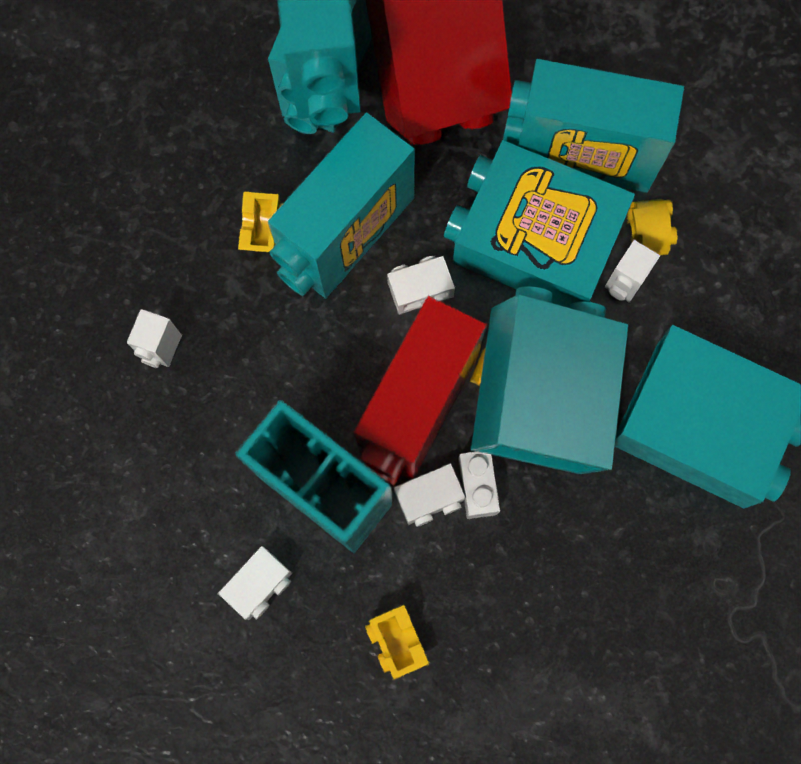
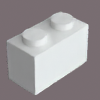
M634 240L613 271L605 288L609 290V293L614 298L630 302L660 255Z
M429 256L420 260L419 264L410 267L408 265H401L391 270V273L387 274L388 285L398 314L421 308L428 296L438 301L454 297L455 287L444 256L438 258Z
M141 309L127 344L134 350V355L142 358L141 362L155 368H158L159 364L169 367L182 335L170 319Z
M481 452L460 454L458 462L462 489L466 497L464 502L467 519L498 515L500 508L491 454Z
M451 464L394 487L395 495L408 525L415 522L416 527L432 521V515L442 510L445 515L462 508L460 503L464 502L466 498Z
M261 546L218 594L245 620H250L253 616L258 619L270 606L267 603L269 598L274 593L280 595L289 586L291 581L288 578L292 572L266 548Z

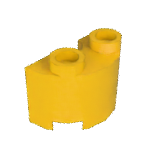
M243 193V221L240 229L238 250L269 252L275 246L267 221L284 204L280 203L278 194Z
M655 199L631 203L627 213L628 223H630L632 230L631 243L636 240L659 255L669 254L671 244L677 243L676 227H671L670 217L673 214L671 200Z
M404 605L369 620L370 624L365 626L372 644L378 641L383 653L377 656L384 673L390 671L393 679H397L429 664Z

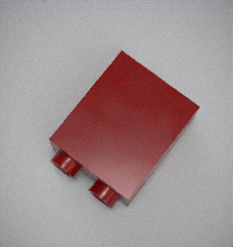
M366 0L386 121L404 138L408 139L410 143L428 144L437 141L442 137V128L459 123L463 128L467 129L486 127L494 122L493 113L509 109L512 91L502 0Z
M430 296L426 298L354 431L361 454L359 461L392 487L395 486L400 475L410 480L415 479L479 356L486 324Z

